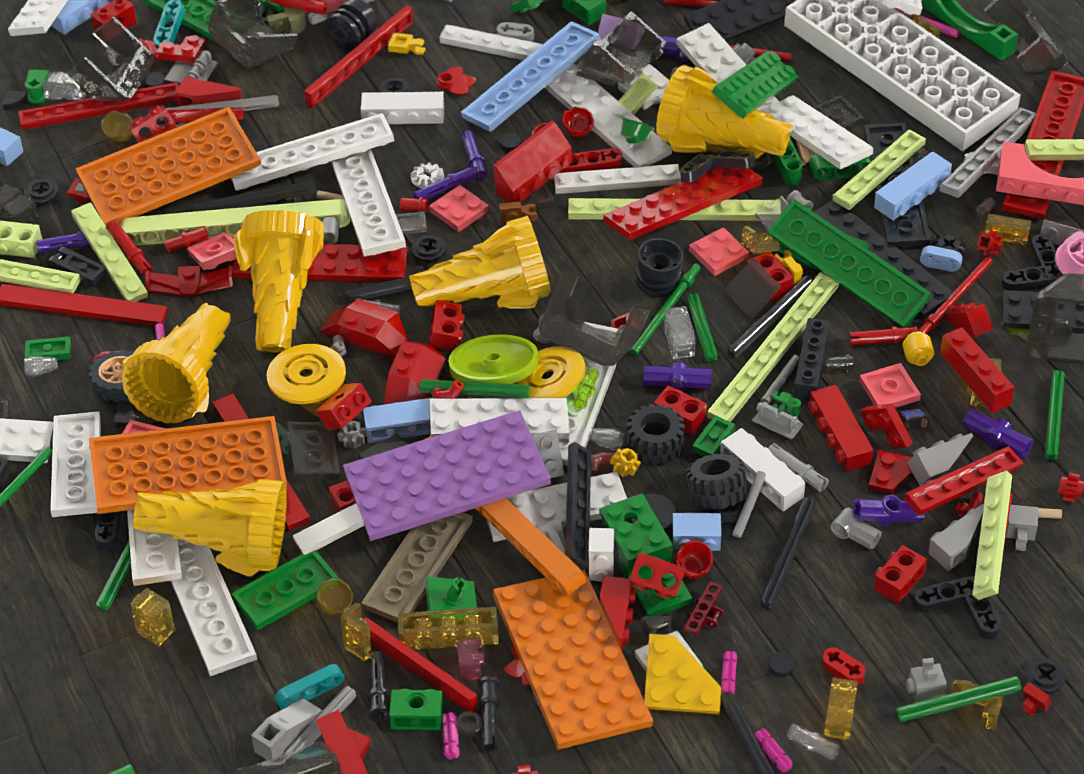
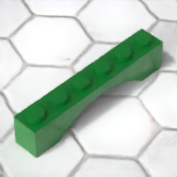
M921 0L922 7L954 29L959 30L960 33L1002 61L1015 53L1018 34L1006 25H993L982 22L966 12L956 0Z

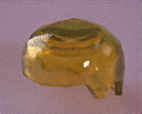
M113 111L104 117L101 129L111 141L124 142L133 135L129 128L133 120L127 113L120 114L117 111Z
M330 579L319 587L316 596L317 603L326 614L337 616L345 613L351 607L353 592L349 585L341 579Z

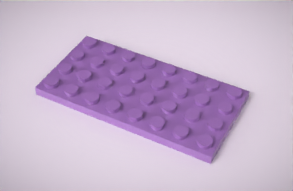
M520 410L343 465L370 541L551 484L549 474Z

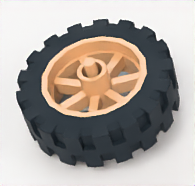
M114 350L110 351L107 355L102 354L99 359L93 361V366L91 365L89 368V378L92 391L95 392L97 397H103L105 401H129L122 384V362L135 351L127 352L126 350H120V352H116Z

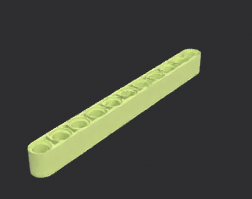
M333 199L131 217L122 220L119 224L135 246L161 244L164 243V240L182 235L181 232H190L202 226H205L209 239L224 232L234 237L236 232L241 230V222L247 214L262 210L294 211L310 215L320 221L325 217H333L338 220L339 227H345L349 224L350 215L345 200Z

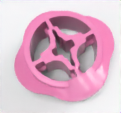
M1076 232L1059 246L1055 254V262L1061 273L1076 283L1080 291L1084 293V233Z

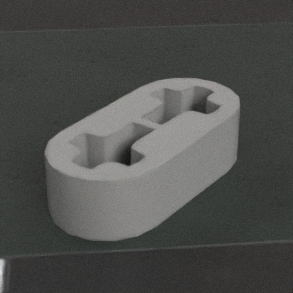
M504 22L497 26V35L532 42L534 39V28L527 24Z

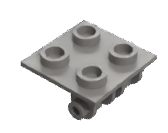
M209 51L201 52L200 58L194 64L176 62L166 76L165 81L181 84L185 77L207 81L218 62L212 61Z
M557 430L531 434L549 477L564 476Z

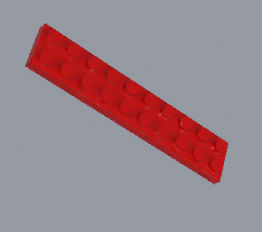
M1057 71L1051 72L1027 140H1067L1073 138L1084 106L1083 77ZM1065 160L1030 161L1041 170L1059 176ZM1007 193L1002 210L1044 220L1051 200Z

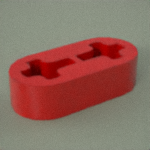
M838 648L825 650L822 666L827 672L849 686H858L863 683L865 668L859 661ZM855 671L858 672V675H857V674H853L852 676L849 675V672H850V673H854Z

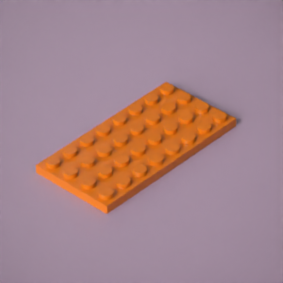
M227 107L78 167L76 172L98 215L106 226L110 221L113 222L114 219L120 223L126 218L139 216L261 166V161L230 107Z
M274 416L89 438L98 514L134 510L138 492L163 495L164 491L189 494L190 492H209L214 489L231 490L251 483H257L259 479L284 481L287 490Z
M585 570L582 573L587 582L567 597L546 577L493 589L495 602L558 750L653 725L652 716L646 704H644L645 701L621 648L617 644Z

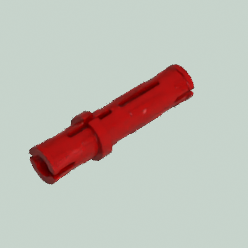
M269 0V3L299 9L303 13L311 12L324 16L327 11L326 3L314 0Z
M116 219L113 222L110 221L105 228L125 252L127 260L133 263L141 276H145L146 270L151 272L153 267L144 258L143 251L135 246Z
M895 326L884 330L849 332L850 345L886 342L898 344L899 341H904L910 333L917 332L918 330L917 326L909 328H897Z

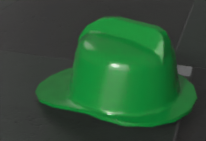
M616 114L622 118L621 135L630 144L644 142L651 130H655L650 125Z

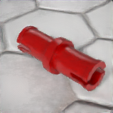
M202 226L196 230L181 232L182 235L164 240V244L168 253H171L180 248H188L194 243L209 239V235L205 226Z

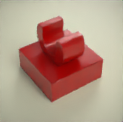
M1028 682L1023 689L1026 698L1022 704L1023 710L1031 716L1038 707L1046 712L1051 705L1050 696Z

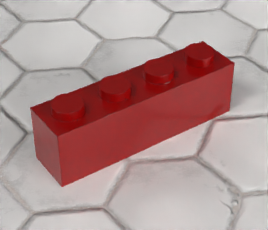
M961 327L943 335L940 354L990 412L994 413L1010 406L1014 392L1013 384L968 333Z
M833 385L812 391L810 402H808L809 412L816 417L819 430L824 432L828 446L835 451L838 464H842L846 472L872 465L874 450L838 387Z

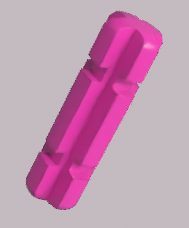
M726 651L724 653L721 694L727 692L734 694L737 653L734 651Z
M452 712L442 715V725H444L442 731L443 744L445 745L444 755L448 760L459 757V747H457L459 743L458 730L455 727L457 725V718Z
M766 729L757 731L755 737L759 745H763L762 749L773 763H777L775 766L779 771L784 773L790 770L792 761L787 755H783L785 752L773 738H769L771 735Z

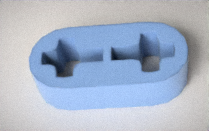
M935 246L924 247L920 256V261L923 265L950 272L958 271L963 260L959 252Z

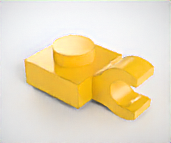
M394 33L388 44L389 52L408 54L409 50H411L416 55H423L425 52V48H421L424 40L413 39V35Z
M785 250V258L780 257L778 254H775V257L780 260L787 271L792 273L794 287L801 280L803 269L791 257V252Z

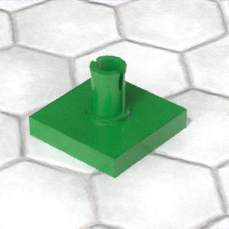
M428 576L425 581L429 621L476 626L478 614L474 581H466L463 578L458 580V577L447 579Z

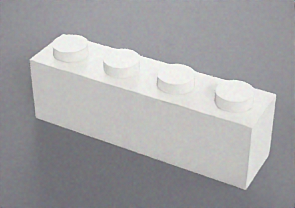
M443 92L362 93V119L383 113L388 124L444 123Z
M741 428L721 441L720 454L734 455L736 458H740L745 464L746 478L751 484H753L757 471L766 473L760 492L782 511H785L804 498L805 482L799 475L794 474L783 461H779L772 455L768 448L758 443L753 435L748 434Z

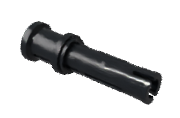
M374 651L369 655L371 690L368 693V701L371 708L368 711V716L373 721L383 722L390 718V709L388 708L390 693L386 689L385 655L381 651Z
M485 676L478 680V687L480 688L478 705L482 709V750L485 751L487 746V752H492L498 749L497 708L500 705V698L498 697L500 680L493 676Z

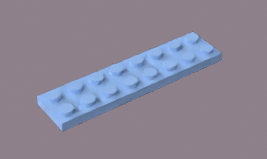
M570 22L461 112L462 118L491 132L601 41L600 34Z

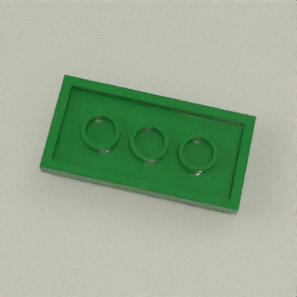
M314 550L305 555H299L233 592L232 598L254 627L260 630L340 584V581L318 552Z

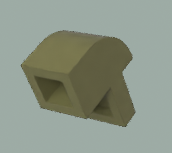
M282 6L283 13L267 16L269 31L277 35L290 32L291 36H295L306 27L305 13L299 9Z

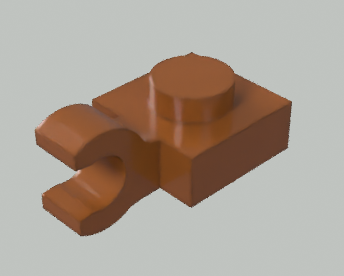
M521 202L499 204L501 225L524 216H528L530 221L537 220L535 204L521 206Z

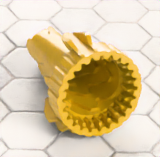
M681 66L676 70L663 94L656 122L658 137L661 141L670 143L673 151L681 153L706 152L708 148L706 143L745 149L752 147L770 154L783 156L793 125L773 119L774 115L755 110L742 119L711 92L718 83L708 73L696 67L693 69L687 66Z
M285 210L252 212L246 215L241 222V230L236 232V235L233 237L240 270L246 271L251 267L253 298L255 301L254 313H257L255 339L256 347L259 351L282 352L291 348L292 329H296L297 310L300 306L303 289L307 284L308 270L317 253L323 248L325 226L323 222L315 217Z
M528 216L506 222V226L497 230L483 243L474 245L471 250L453 255L454 259L438 263L427 271L409 276L415 300L420 306L435 305L436 300L460 303L473 298L483 299L499 295L500 298L497 301L498 308H533L539 298L548 296L551 293L544 261Z
M204 303L180 327L176 326L167 337H162L160 341L152 340L151 342L143 343L132 355L124 359L122 362L123 371L121 378L124 392L130 402L139 411L143 412L144 415L163 423H179L188 418H193L196 413L203 414L207 410L209 403V385L206 373L213 365L211 361L217 354L214 352L225 337L223 333L231 322L230 313H225L216 306Z
M259 479L257 483H251L231 490L214 489L209 492H190L189 494L164 491L163 495L138 492L133 528L149 533L173 535L172 539L186 540L192 544L208 546L213 550L221 551L216 556V563H220L226 568L245 576L252 577L259 570L271 571L278 565L286 518V484L284 481Z

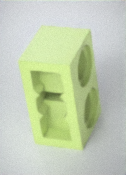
M0 221V254L35 258L38 252L36 240H42L39 225Z

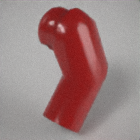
M973 492L969 504L963 502V505L958 503L956 506L958 516L963 518L969 510L981 506L983 494Z

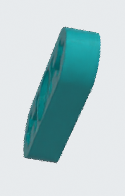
M169 0L164 7L153 38L157 48H159L160 42L174 43L185 12V8L180 0ZM168 22H174L171 27L165 28Z
M328 665L280 689L275 695V701L281 710L303 698L309 701L340 685L344 680V674L338 665Z

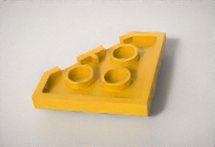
M650 634L644 702L647 708L719 714L720 685L675 636Z

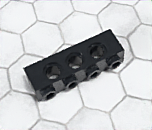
M807 319L794 388V398L799 399L802 403L810 402L811 392L819 390L829 336L830 321Z

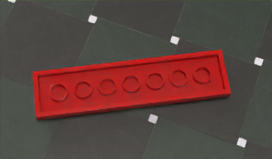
M715 167L696 181H681L671 187L664 188L659 192L603 214V222L628 240H632L762 184V177L749 168Z
M323 244L322 250L317 253L308 270L307 280L387 282L405 278L408 246L394 251L364 256L360 245ZM236 258L232 270L233 278L252 279L251 267L246 271H241Z

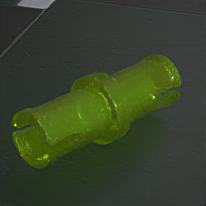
M590 368V370L587 369L585 371L584 378L578 384V392L573 400L575 408L582 410V407L583 409L587 407L590 397L595 392V384L600 375L597 370Z

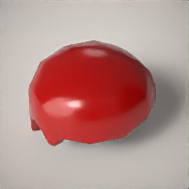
M574 106L571 110L564 112L563 125L566 132L571 136L582 137L592 131L594 118L589 110Z
M700 541L685 542L675 557V565L684 567L686 570L683 576L691 580L705 576L713 563L712 551L706 544Z

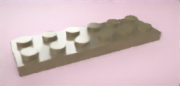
M461 512L411 528L361 602L362 609L405 625L426 593L425 581L427 577H437L472 524V516Z

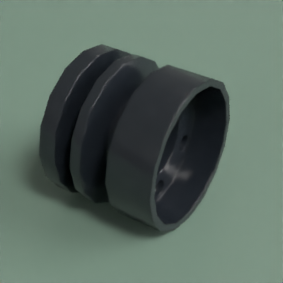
M345 0L337 10L326 18L324 23L329 38L338 47L345 50H354L378 25L374 11L363 0Z
M653 238L645 241L640 246L637 256L635 283L638 288L652 296L672 294L679 285L684 258L682 249L673 241L664 238Z

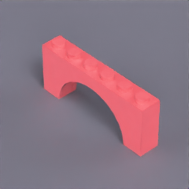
M1003 141L996 191L1084 205V178H1065L1047 173L1029 160L1023 144Z

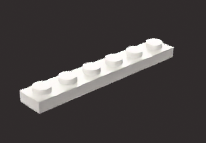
M446 25L440 35V43L520 60H525L543 45Z
M678 164L557 173L554 177L556 194L667 186L678 184L681 181Z

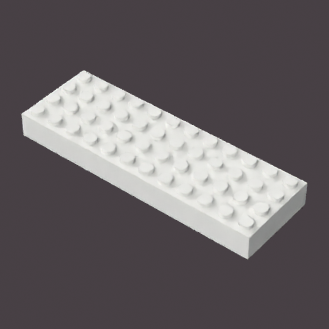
M797 0L786 7L784 25L961 151L1009 119L1018 109L1020 94L896 9L886 7L882 0Z

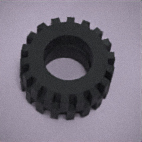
M649 404V407L641 406L640 410L633 411V415L629 416L627 423V448L638 454L637 460H642L644 464L652 463V465L657 466V463L664 465L667 464V461H674L675 456L679 457L684 447V420L680 417V414L677 411L673 412V408L669 406L667 408L664 407L663 404H659V406Z
M712 454L695 460L687 468L686 475L690 498L697 506L712 509L726 508L742 501L743 497L747 495L748 485L745 464L734 455Z

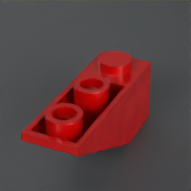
M185 77L176 91L178 107L239 100L242 99L241 88Z
M604 576L600 594V605L617 644L623 652L624 643L629 642L630 629H627V623L632 624L633 609H630V605L636 602L637 590L632 589L633 581L629 579Z

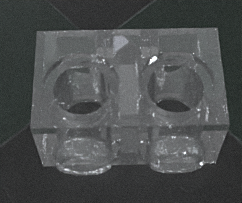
M687 306L665 309L664 328L672 358L678 359L695 356V335Z

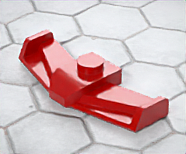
M230 265L229 268L201 274L200 266L178 267V276L151 273L146 270V290L152 293L195 297L196 295L233 287V266Z

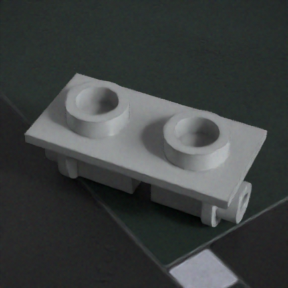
M1044 220L1040 234L1047 235L1053 244L1061 246L1068 237L1076 232L1084 233V230Z
M760 402L756 410L759 412L752 419L753 422L791 440L803 426L798 417H793L783 411L780 413L778 409L768 405L767 402Z

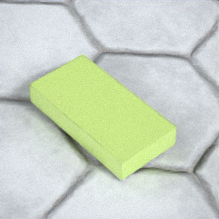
M642 73L618 102L634 115L658 85Z

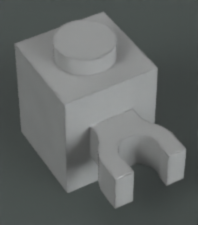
M1011 505L1006 538L1016 539V550L1025 551L1027 540L1035 541L1038 528V507Z
M933 658L923 659L922 667L910 669L909 679H906V687L908 693L913 695L915 703L945 695L947 683L940 664L933 665Z

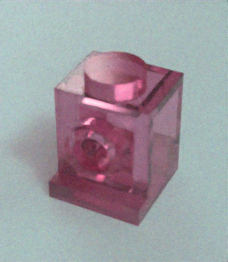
M481 638L456 642L461 680L478 679L481 677L480 667H485Z

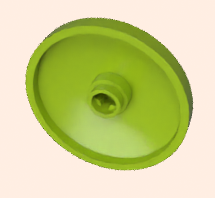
M489 335L469 340L458 346L449 357L451 375L456 380L464 382L512 384L532 374L539 363L536 346L525 338L513 335Z

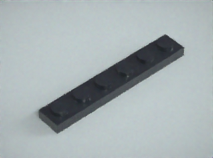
M574 441L568 445L565 555L583 571L589 567L591 451Z

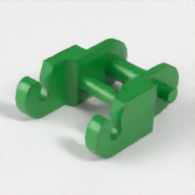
M778 391L773 393V399L782 402L778 412L781 413L783 411L793 417L800 415L798 407L801 406V401L785 392H782L780 396H778ZM773 404L772 407L777 409V404Z

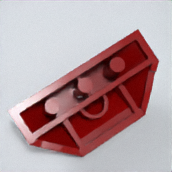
M361 299L331 313L321 329L323 334L331 337L342 335L346 342L392 358L396 357L402 341H408L398 312Z
M411 340L402 341L388 374L383 405L426 399L431 396L432 393L420 392V381L423 379L439 380L446 363V358L429 344Z

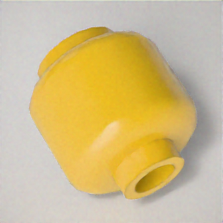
M912 332L903 341L902 346L906 360L910 364L923 366L933 358L934 349L931 339L927 334Z

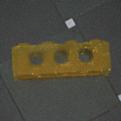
M496 607L398 613L399 640L413 650L498 644Z

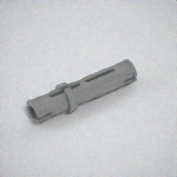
M776 443L769 446L768 449L772 455L779 461H783L804 482H807L819 492H822L827 487L829 480L817 473L813 466L801 462Z

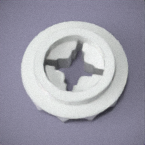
M430 162L427 165L421 163L420 167H414L413 172H411V181L419 188L427 187L444 179L443 169L439 168L438 164L432 166Z

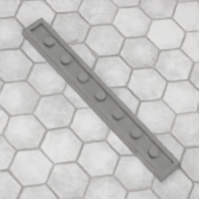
M1019 108L940 184V191L959 198L1000 157L1003 141L1015 143L1032 126L1036 113Z

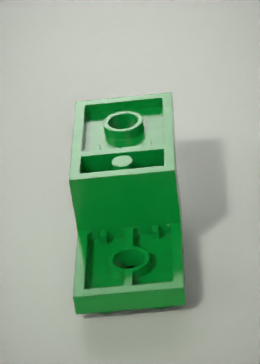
M643 493L599 508V515L607 529H614V542L618 547V567L625 579L630 578L638 552L672 563V543ZM628 518H633L636 520V522L628 523L625 522V520ZM647 565L641 566L638 570V576L642 579H648L652 575V569ZM669 573L663 575L661 578L662 585L664 587H671L675 583V577ZM681 581L677 595H671L670 599L656 595L653 588L647 587L645 591L633 587L632 584V589L637 590L636 599L647 618L657 617L692 604V597L683 581Z

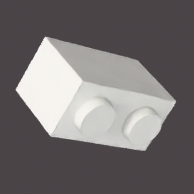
M590 528L589 580L603 582L604 576L613 577L614 529Z

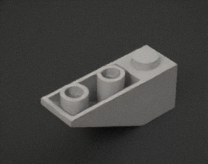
M972 433L965 436L958 434L948 442L944 443L941 440L933 444L931 448L921 447L913 452L914 456L907 463L920 487L942 477L950 469L973 437Z
M984 504L976 509L969 510L963 518L954 520L948 528L942 532H936L931 537L929 554L947 571H950L966 560L982 524Z
M303 698L268 717L251 735L254 752L275 764L284 754V751L313 722L322 710Z

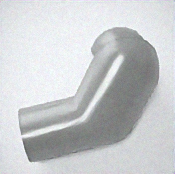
M336 335L333 337V345L330 348L341 357L346 354L344 338L342 335Z

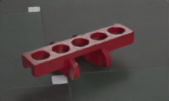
M709 582L702 597L697 598V606L693 613H689L687 616L688 622L684 627L685 633L691 632L693 636H697L702 626L708 625L714 628L718 626L716 620L719 616L724 615V611L720 607L714 606L722 591L721 585ZM712 587L717 588V592L711 593L710 591ZM707 596L712 597V601L706 600ZM702 605L703 609H706V610H705V611L700 610V609H699V606ZM708 613L714 614L713 617H708ZM692 623H695V624L698 625L697 628H695V629H692V628H690V627H691Z

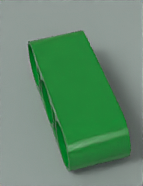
M789 139L783 156L773 154V162L783 182L794 186L801 182L802 161L791 139Z
M816 153L810 157L809 163L814 178L818 181L855 177L871 163V160L868 156L839 169Z

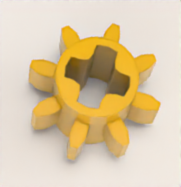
M629 448L622 451L617 449L610 461L611 464H614L613 471L618 472V475L622 477L628 474L633 476L641 464L637 460L638 454Z

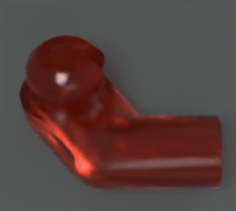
M597 452L591 455V471L598 470V463L611 464L610 461L616 452Z

